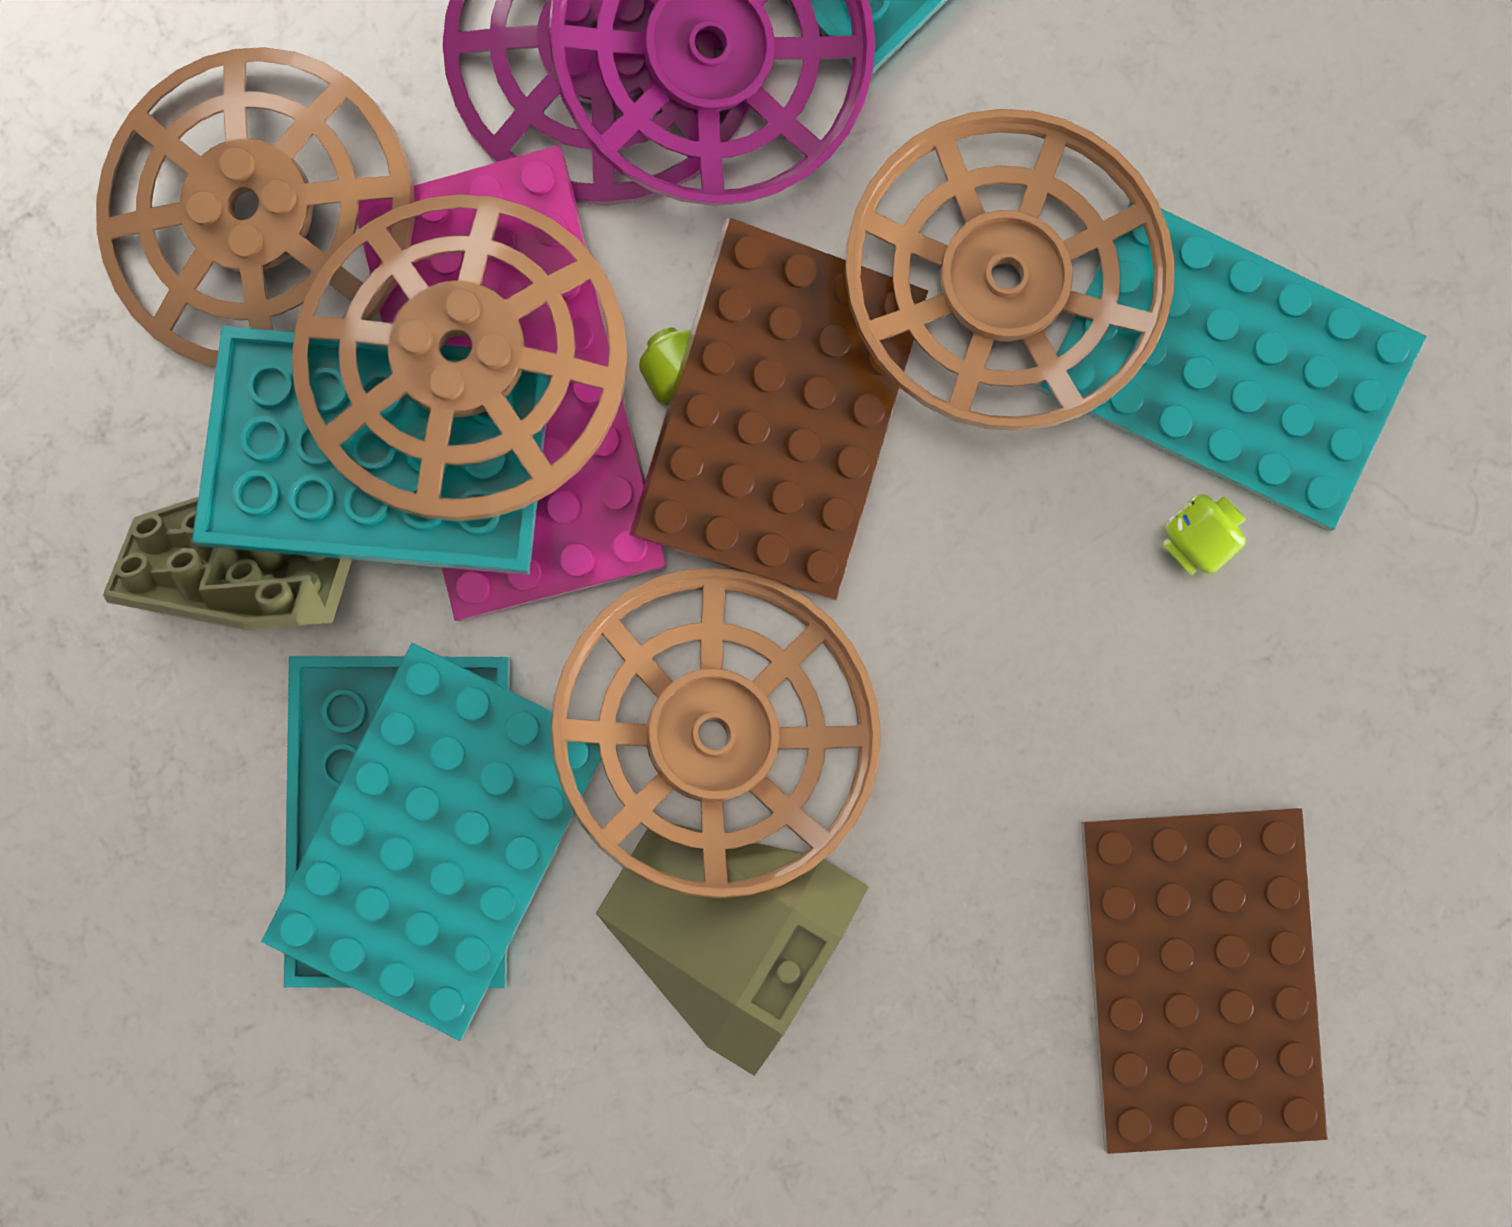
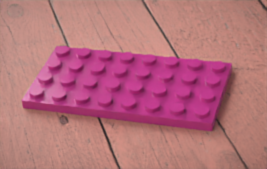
M559 145L414 185V202L432 197L464 194L496 197L525 205L553 219L578 238L588 250L564 152ZM392 199L359 201V230L368 222L391 211ZM457 208L439 210L415 216L410 246L434 238L451 236L469 237L477 209ZM500 213L492 241L503 243L523 253L540 266L547 275L576 261L563 245L543 230L517 217ZM367 241L363 244L371 275L379 267L381 259ZM465 253L438 254L419 260L412 265L428 287L442 282L458 281ZM488 257L481 285L493 290L504 300L533 284L514 267L498 259ZM589 280L562 294L573 324L575 339L574 358L608 367L609 340L607 324L598 293ZM398 283L379 311L383 323L393 324L398 312L409 300ZM547 303L518 319L524 335L525 347L557 354L556 326ZM455 336L447 340L444 345L472 347V342L466 337ZM573 381L569 382L567 392L560 405L546 423L543 454L550 465L566 454L584 432L598 407L603 389ZM624 392L616 417L600 447L578 473L556 491L537 501L529 575L442 567L455 621L460 622L667 568L661 545L629 535L645 484V477Z

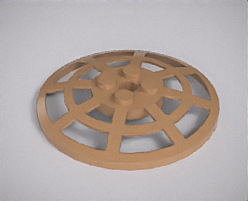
M267 47L232 49L202 57L177 69L151 88L129 112L112 140L101 170L96 198V232L104 267L116 294L131 316L154 339L179 355L216 368L218 350L208 349L172 332L187 304L216 317L248 320L251 329L274 330L271 317L284 314L301 306L322 266L344 241L356 233L359 201L392 199L393 210L414 202V186L408 158L395 128L379 105L352 79L325 62L298 52ZM246 62H268L288 65L313 74L330 85L307 108L298 102L276 94L256 91L246 92ZM223 66L222 96L211 98L191 108L176 119L168 129L148 114L163 97L183 82L209 69ZM347 99L360 110L374 130L386 157L390 176L356 178L355 170L346 148L335 132L325 123ZM246 108L275 111L291 117L295 121L275 145H272L262 140L248 138ZM224 112L225 142L210 148L200 156L180 140L186 132L201 121ZM136 131L154 146L147 157L140 176L136 197V211L110 217V201L115 174L125 147ZM313 135L318 138L329 154L338 180L309 183L306 174L293 159ZM167 157L187 173L181 189L180 202L152 207L155 182L162 163ZM245 192H255L259 199L257 212L249 219L239 220L234 210L236 200ZM340 203L337 230L331 246L325 254L306 239L312 222L313 208L315 205ZM415 217L402 220L390 227V234L402 251L410 247ZM183 225L188 239L196 248L179 275L172 269L164 257L156 239L155 230ZM139 234L140 242L149 264L159 279L169 288L154 317L141 305L126 283L115 257L112 240ZM291 256L312 271L306 279L291 290L276 297L267 298L263 271L278 266ZM216 263L226 269L240 272L245 302L236 303L218 300L202 294L196 289L212 265ZM342 266L335 272L329 282L330 286L351 302L363 284L362 281ZM394 277L390 278L375 294L362 320L370 321L380 311L397 284Z
M994 109L970 112L939 122L912 137L885 161L870 180L855 210L846 244L845 280L849 307L860 337L876 363L900 389L924 407L954 421L984 429L1022 431L1051 427L1081 417L1107 402L1133 379L1153 352L1166 325L1174 293L1175 262L1170 232L1157 199L1141 174L1118 150L1093 132L1063 118L1036 111ZM991 133L1028 134L1045 139L1033 170L1025 167L999 165L967 171L956 141L969 136ZM1065 147L1082 154L1103 169L1124 191L1132 206L1103 221L1094 207L1080 193L1065 182L1054 178ZM935 150L947 181L938 185L920 201L909 215L905 225L903 226L875 212L881 198L897 177L919 158ZM997 184L1027 187L1018 211L997 210L985 213L975 188ZM1047 195L1055 198L1070 209L1083 223L1086 230L1062 240L1048 224L1039 219ZM955 198L966 224L957 231L949 245L920 234L921 228L931 215L948 200ZM1142 225L1149 241L1154 269L1153 298L1149 312L1117 304L1120 291V268L1117 250L1113 241ZM866 233L896 247L893 258L892 281L899 311L870 320L865 307L860 278L862 248ZM1096 249L1102 270V294L1100 299L1071 291L1073 281L1071 261ZM911 254L941 267L940 285L942 294L915 305L911 297L909 284ZM999 264H1010L1018 270L1021 283L1014 288H1002L994 282L991 271ZM1061 311L1092 320L1089 329L1080 341L1065 354L1058 357L1043 330L1055 321ZM952 314L963 327L973 333L964 360L956 357L940 345L928 332L925 325ZM1109 325L1142 333L1135 349L1120 369L1097 390L1082 398L1066 371L1075 367L1092 352L1105 335ZM909 331L913 339L929 357L948 371L957 374L958 377L949 402L932 395L910 379L889 356L881 340ZM1023 340L1037 367L1015 371L984 368L994 341L1015 342ZM1046 381L1061 408L1046 413L1016 417L986 415L970 410L979 383L989 386L1018 387Z
M464 194L426 198L397 207L368 222L344 241L322 266L305 296L296 323L292 353L294 388L303 419L318 447L341 475L366 495L395 510L427 519L452 521L493 518L525 508L553 493L578 473L600 447L616 417L625 388L628 360L625 324L614 289L599 262L579 239L553 219L525 205L496 197ZM457 208L477 209L469 237L451 236L434 238L412 245L402 251L387 230V228L402 220L431 211ZM500 213L517 217L543 230L563 245L576 261L547 275L540 266L523 253L503 243L492 241ZM368 241L383 264L375 269L360 286L348 307L345 318L314 316L319 300L335 272L354 251ZM465 253L458 281L442 282L428 287L412 265L419 260L438 254ZM488 257L498 259L514 267L533 284L504 300L493 290L481 285ZM394 277L409 300L400 309L393 324L362 320L375 294L390 278ZM589 280L598 293L607 321L609 340L608 367L574 358L575 339L573 324L562 294ZM547 303L556 326L557 354L525 347V339L518 319ZM455 336L466 337L472 342L470 355L459 362H451L442 357L443 345L447 340ZM309 339L340 341L341 376L352 405L327 426L318 412L310 386L307 356ZM357 343L388 347L389 362L393 374L368 393H365L357 369ZM522 370L552 376L550 384L540 402L521 421L505 397L515 387ZM573 381L603 389L598 407L584 432L566 454L550 465L532 436L540 431L556 412L567 392L569 382ZM406 394L413 402L430 412L425 441L415 439L398 430L385 420L380 412ZM487 411L502 433L495 438L476 444L448 445L453 417H467ZM366 424L374 434L391 447L422 460L417 494L398 489L372 476L353 461L340 445ZM513 450L531 476L530 480L517 487L488 496L464 499L440 498L445 464L460 465L482 462Z
M718 567L685 569L655 577L625 592L603 609L580 635L563 666L553 698L550 726L553 762L562 793L581 827L599 849L626 871L654 886L687 896L715 899L750 896L780 887L813 869L839 846L855 826L870 797L879 765L881 730L877 700L868 672L852 642L830 616L807 597L788 586L744 571ZM703 589L701 623H690L668 629L640 645L620 621L632 610L656 598L686 590ZM725 590L742 592L769 601L795 616L807 628L783 650L775 642L755 631L723 623ZM604 636L625 662L617 670L606 690L599 721L567 718L569 700L577 675L591 649ZM691 641H700V670L681 676L674 682L652 659L657 654L673 646ZM723 641L746 647L765 657L770 664L753 681L732 671L723 670ZM821 643L834 656L848 682L856 707L858 725L825 726L824 715L817 693L808 676L799 666ZM636 674L658 699L651 709L647 724L616 722V714L622 695ZM785 679L790 682L801 702L807 727H779L774 708L767 697ZM714 721L725 729L727 741L722 749L712 750L701 743L698 731L702 723ZM567 741L599 744L600 757L606 777L617 798L625 806L603 828L591 815L577 788L569 762ZM616 745L647 747L650 760L658 773L637 795L631 789L622 772L616 753ZM858 748L857 768L850 793L837 818L826 831L804 812L802 807L809 800L819 780L825 759V749ZM778 749H807V758L802 775L793 793L788 797L766 775L775 761ZM673 790L685 797L700 801L702 833L675 826L656 815L652 810ZM749 791L773 813L767 819L752 827L724 833L723 801L737 798ZM641 823L650 831L670 842L689 848L702 849L704 881L687 880L658 871L630 855L619 843ZM785 825L810 846L797 859L773 872L746 880L729 882L727 880L726 849H736L757 843L776 833Z

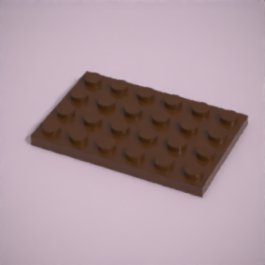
M733 218L724 220L629 535L726 567L770 579L825 599L837 600L899 391V387L876 363L860 337L849 307L845 280V259ZM861 266L860 278L864 303L870 320L899 311L895 300L892 277ZM910 284L914 305L925 301L928 290ZM909 331L881 340L889 356L905 371L914 341Z
M1302 808L1081 822L1104 1151L1107 1154L1328 1140Z

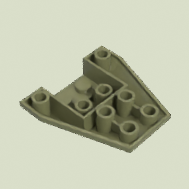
M198 497L133 518L103 593L107 603L245 630L333 623L352 559L197 546L192 542Z
M673 824L687 830L702 833L699 829ZM649 829L645 831L631 854L658 871L687 880L704 881L702 849L689 848L670 842ZM753 843L736 849H726L728 882L746 880L773 872L797 859L803 853L760 843ZM825 859L810 871L780 887L750 896L719 899L682 895L654 886L622 869L598 908L596 915L704 1044L755 1076L783 1037L846 932L869 886Z

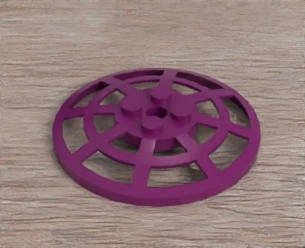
M449 0L445 13L442 43L446 79L455 107L470 135L494 163L517 157L510 150L532 126L541 134L559 143L579 149L592 150L593 183L571 181L576 203L606 206L639 202L660 195L651 192L634 181L615 183V168L598 155L578 129L565 126L543 113L560 95L552 69L548 36L552 0H547L538 20V25L506 27L513 0H496L489 29L459 32V23L465 0ZM569 0L566 8L565 25L595 28L602 0ZM620 0L613 21V30L644 32L647 18L654 6L648 0ZM704 30L696 34L695 46L702 56L714 58L715 49L722 50V42L714 32ZM538 48L547 75L527 97L521 91L512 75L506 50ZM565 48L567 67L576 96L579 101L591 104L592 124L602 135L614 124V102L604 85L597 62V53L595 51ZM490 51L491 62L498 84L508 102L515 109L494 135L482 122L468 96L460 70L459 55ZM613 53L619 79L630 99L641 92L645 93L655 83L647 70L644 55ZM671 99L660 108L662 110L660 114L650 119L666 131L676 125L689 140L698 141L697 115L692 109L683 107ZM745 101L730 108L725 119L720 124L721 142L732 141L739 133L751 110V107ZM637 131L620 149L633 147L650 140ZM687 157L653 176L682 185L700 174L699 158Z
M569 0L551 1L548 36L552 69L562 101L577 129L598 155L623 176L651 192L681 202L712 206L748 203L775 195L802 181L826 162L849 135L864 106L873 75L875 37L869 0H845L851 20L852 36L825 37L819 36V27L810 0H789L798 19L801 37H774L771 21L763 8V5L768 0H648L654 7L647 18L644 32L613 30V21L620 0H602L596 28L565 25L566 8ZM707 30L718 35L722 42V53L719 57L706 58L697 51L695 36L698 32ZM565 48L595 51L597 53V62L604 85L615 106L622 113V116L602 135L590 122L576 96L567 67ZM613 53L644 55L647 70L655 83L635 103L630 99L619 79ZM853 58L851 78L844 103L831 128L820 140L796 118L803 111L814 89L820 59ZM773 60H802L796 87L788 103L783 108L761 85L771 69ZM669 99L683 107L696 110L698 141L674 135L656 125L650 118ZM743 101L768 123L763 128L746 137L727 142H721L719 111L732 108ZM639 131L647 139L667 150L688 157L699 158L702 189L683 187L656 178L631 164L617 151ZM779 135L805 156L792 168L767 181L743 188L724 189L722 158H732L753 152L772 142Z

